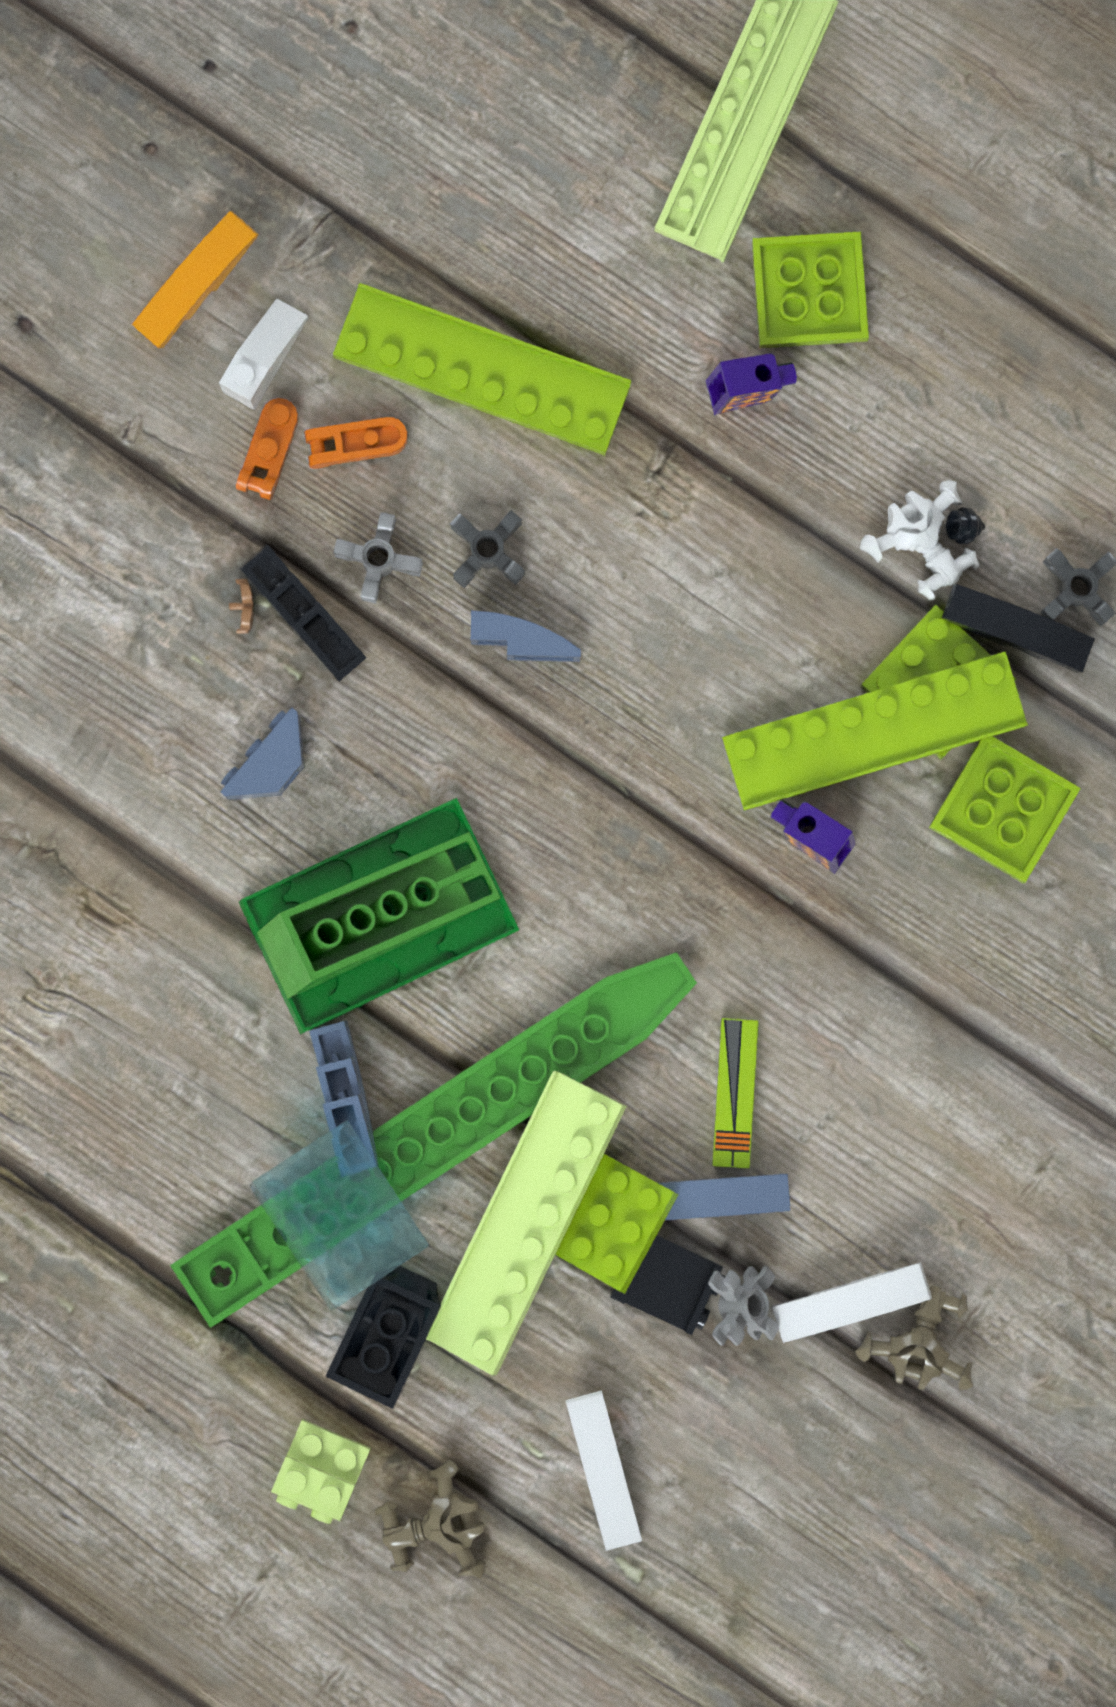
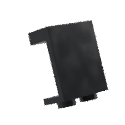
M656 1236L626 1293L624 1294L613 1288L610 1298L633 1306L693 1335L695 1328L702 1330L707 1321L710 1310L705 1308L710 1295H718V1293L712 1290L708 1282L714 1271H719L721 1274L723 1266Z

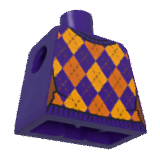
M770 353L722 361L705 381L714 415L772 401L781 391L782 386L796 384L797 375L792 362L777 365L775 356Z
M782 799L771 814L772 819L785 827L783 833L789 843L834 874L856 845L853 831L805 801L797 809ZM807 826L815 827V829L810 833L802 832V830Z

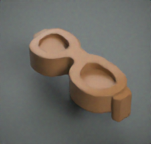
M235 579L236 583L240 584L243 603H229V610H242L240 629H237L236 634H249L254 618L252 588L248 579Z

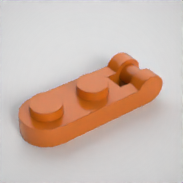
M272 399L262 409L244 465L236 482L237 490L246 493L248 490L260 493V497L267 500L273 498L299 419L296 407L287 399ZM256 468L268 471L265 479L254 476Z
M394 417L309 429L304 432L306 443L310 444L311 455L308 456L309 466L312 469L399 454L408 442L405 425ZM334 439L336 450L326 452L324 442Z

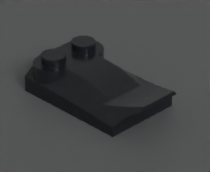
M396 1265L386 1272L373 1274L325 1377L394 1409L441 1309L437 1293V1283L400 1265Z

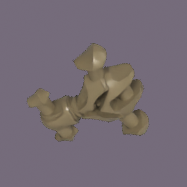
M931 1285L929 1289L932 1299L921 1302L919 1310H916L913 1314L916 1316L915 1319H917L914 1323L916 1324L915 1328L911 1327L909 1332L905 1331L896 1337L890 1336V1342L871 1340L872 1335L867 1331L864 1341L855 1350L857 1357L863 1362L869 1360L871 1355L888 1357V1362L894 1368L895 1380L902 1384L903 1378L906 1376L919 1380L917 1389L924 1390L932 1378L940 1377L944 1373L958 1381L957 1386L959 1390H968L974 1387L971 1378L973 1362H969L963 1367L949 1360L950 1353L945 1351V1348L941 1346V1342L937 1340V1334H934L937 1325L942 1323V1317L940 1316L942 1309L957 1313L959 1318L968 1311L967 1296L962 1293L960 1299L946 1295V1292L942 1291L940 1287Z
M448 1459L439 1468L428 1471L431 1478H437L438 1494L433 1495L431 1507L428 1509V1514L424 1515L423 1520L409 1518L406 1522L399 1523L395 1511L398 1504H393L389 1501L375 1509V1515H381L385 1527L383 1529L384 1534L382 1535L383 1543L392 1552L395 1564L389 1566L392 1571L407 1573L415 1563L409 1560L406 1547H418L419 1543L430 1539V1541H435L437 1545H441L449 1555L456 1554L462 1566L458 1572V1577L473 1576L482 1578L486 1569L485 1561L481 1559L475 1560L469 1549L473 1545V1539L486 1530L484 1523L476 1522L473 1511L478 1510L480 1507L478 1501L466 1498L459 1492H453L452 1477L455 1476L459 1468L451 1460Z

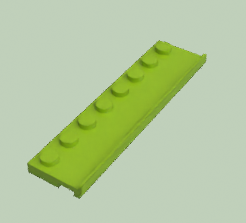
M362 283L358 284L356 294L333 352V358L602 455H606L632 383L627 378Z
M1005 651L722 737L743 810L746 811L1026 727L1028 723Z

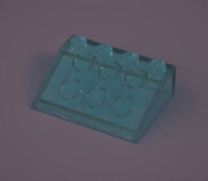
M348 1120L264 1173L249 1185L330 1311L336 1309L430 1246Z

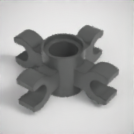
M510 510L493 531H479L459 513L450 523V528L471 545L472 555L453 574V579L465 588L482 568L490 569L496 567L513 584L517 585L525 576V570L504 553V543L522 525V519ZM485 541H491L497 545L498 551L494 556L486 558L477 552L478 546Z
M1057 548L1042 561L1062 581L1060 595L1040 612L1042 616L1054 620L1067 607L1083 605L1089 611L1092 618L1102 626L1116 614L1096 593L1099 586L1098 580L1116 565V559L1109 551L1089 569H1074L1063 553ZM1071 580H1082L1087 586V594L1084 596L1076 595L1071 589Z

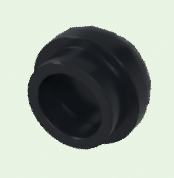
M961 507L958 510H953L946 520L947 536L958 544H970L985 529V524L980 516L971 508Z

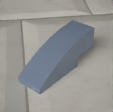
M471 610V645L507 646V660L580 662L581 649L562 636L540 625L500 613Z

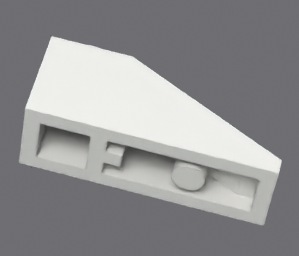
M276 298L236 352L219 384L223 393L255 410L309 318L308 315Z

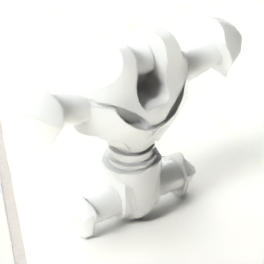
M947 480L941 482L939 489L941 494L933 502L930 499L922 498L914 491L908 492L905 495L907 503L905 506L899 508L895 503L888 506L887 534L879 538L865 535L860 544V549L874 557L877 563L882 559L881 552L895 547L897 551L900 549L912 552L916 550L918 553H922L927 562L925 566L932 571L933 575L925 581L918 580V592L929 600L935 599L933 592L940 587L956 584L962 572L972 566L974 569H977L980 565L977 560L976 551L965 547L963 554L954 560L950 550L945 549V547L943 548L942 544L938 542L940 527L942 526L943 519L946 518L942 513L951 503L956 506L963 504L957 492L956 481Z

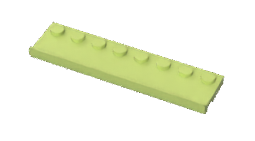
M756 0L657 221L654 232L715 257L724 263L839 1Z
M558 1071L552 1072L441 1302V1309L426 1340L435 1343L491 1375L498 1374L627 1107L626 1105L589 1086L583 1085Z

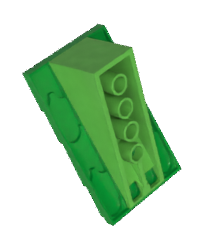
M457 798L255 892L238 902L300 1035L519 931L518 925Z

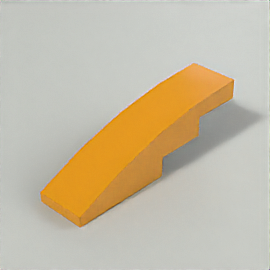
M229 211L179 265L132 325L157 348H164L184 320L191 319L210 292L217 291L259 234L233 211Z

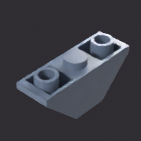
M292 707L287 713L283 710L279 712L269 725V728L272 730L263 741L258 738L245 753L248 759L241 768L233 767L223 778L221 784L225 787L220 792L228 800L281 796L304 769L301 720L298 712Z

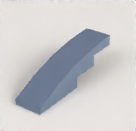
M346 1020L309 1030L319 1065L316 1067L325 1100V1104L322 1105L341 1175L346 1176L376 1168L379 1165L373 1130L348 1022Z
M788 1174L659 1183L679 1194L665 1220L791 1211Z

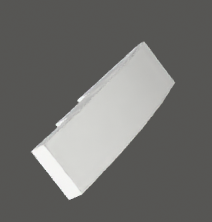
M920 1262L858 1279L806 1297L773 1306L772 1309L779 1326L782 1341L785 1343L932 1299V1295Z
M602 1390L566 1400L606 1551L641 1542V1534Z

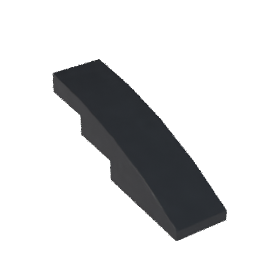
M266 544L239 568L339 682L367 658L269 545Z
M959 584L953 585L942 615V619L1001 646H1011L1037 659H1047L1075 673H1083L1095 640L1093 637L1054 620Z

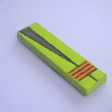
M721 1018L712 1166L750 1169L759 1020Z

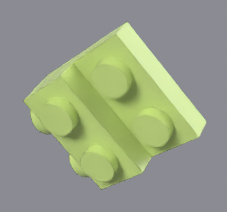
M302 1419L271 1490L272 1493L278 1495L276 1502L291 1509H297L298 1504L312 1509L311 1517L327 1524H331L333 1518L340 1521L371 1448Z

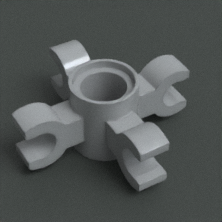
M381 512L375 539L368 541L364 546L336 539L333 552L335 557L363 563L367 571L360 596L362 601L376 604L381 579L389 575L393 570L420 577L423 566L422 559L396 554L390 545L396 523L395 515ZM375 550H383L389 557L384 565L373 566L368 562L370 554Z
M749 1266L743 1274L744 1283L742 1286L740 1284V1277L733 1270H729L725 1278L719 1271L713 1272L708 1284L712 1290L721 1295L719 1299V1312L724 1320L715 1327L712 1336L720 1346H724L727 1338L735 1346H738L745 1336L743 1330L745 1326L748 1327L747 1332L754 1340H759L762 1333L769 1340L774 1339L779 1326L773 1319L767 1316L769 1301L764 1290L771 1286L775 1275L768 1266H763L760 1273L753 1266Z

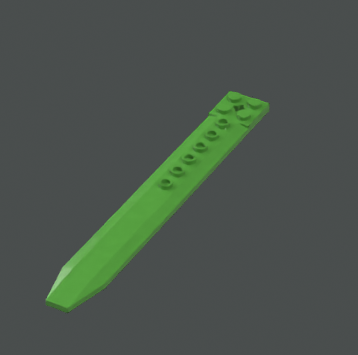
M677 952L605 977L375 1129L373 1136L378 1167L342 1176L337 1157L334 1156L171 1264V1268L209 1327H213L530 1117L553 1071L563 1073L581 1083L646 1040L697 984L696 980ZM218 1265L223 1269L229 1267L232 1271V1274L229 1276L230 1284L227 1286L223 1282L216 1284L212 1279L216 1275L214 1268Z

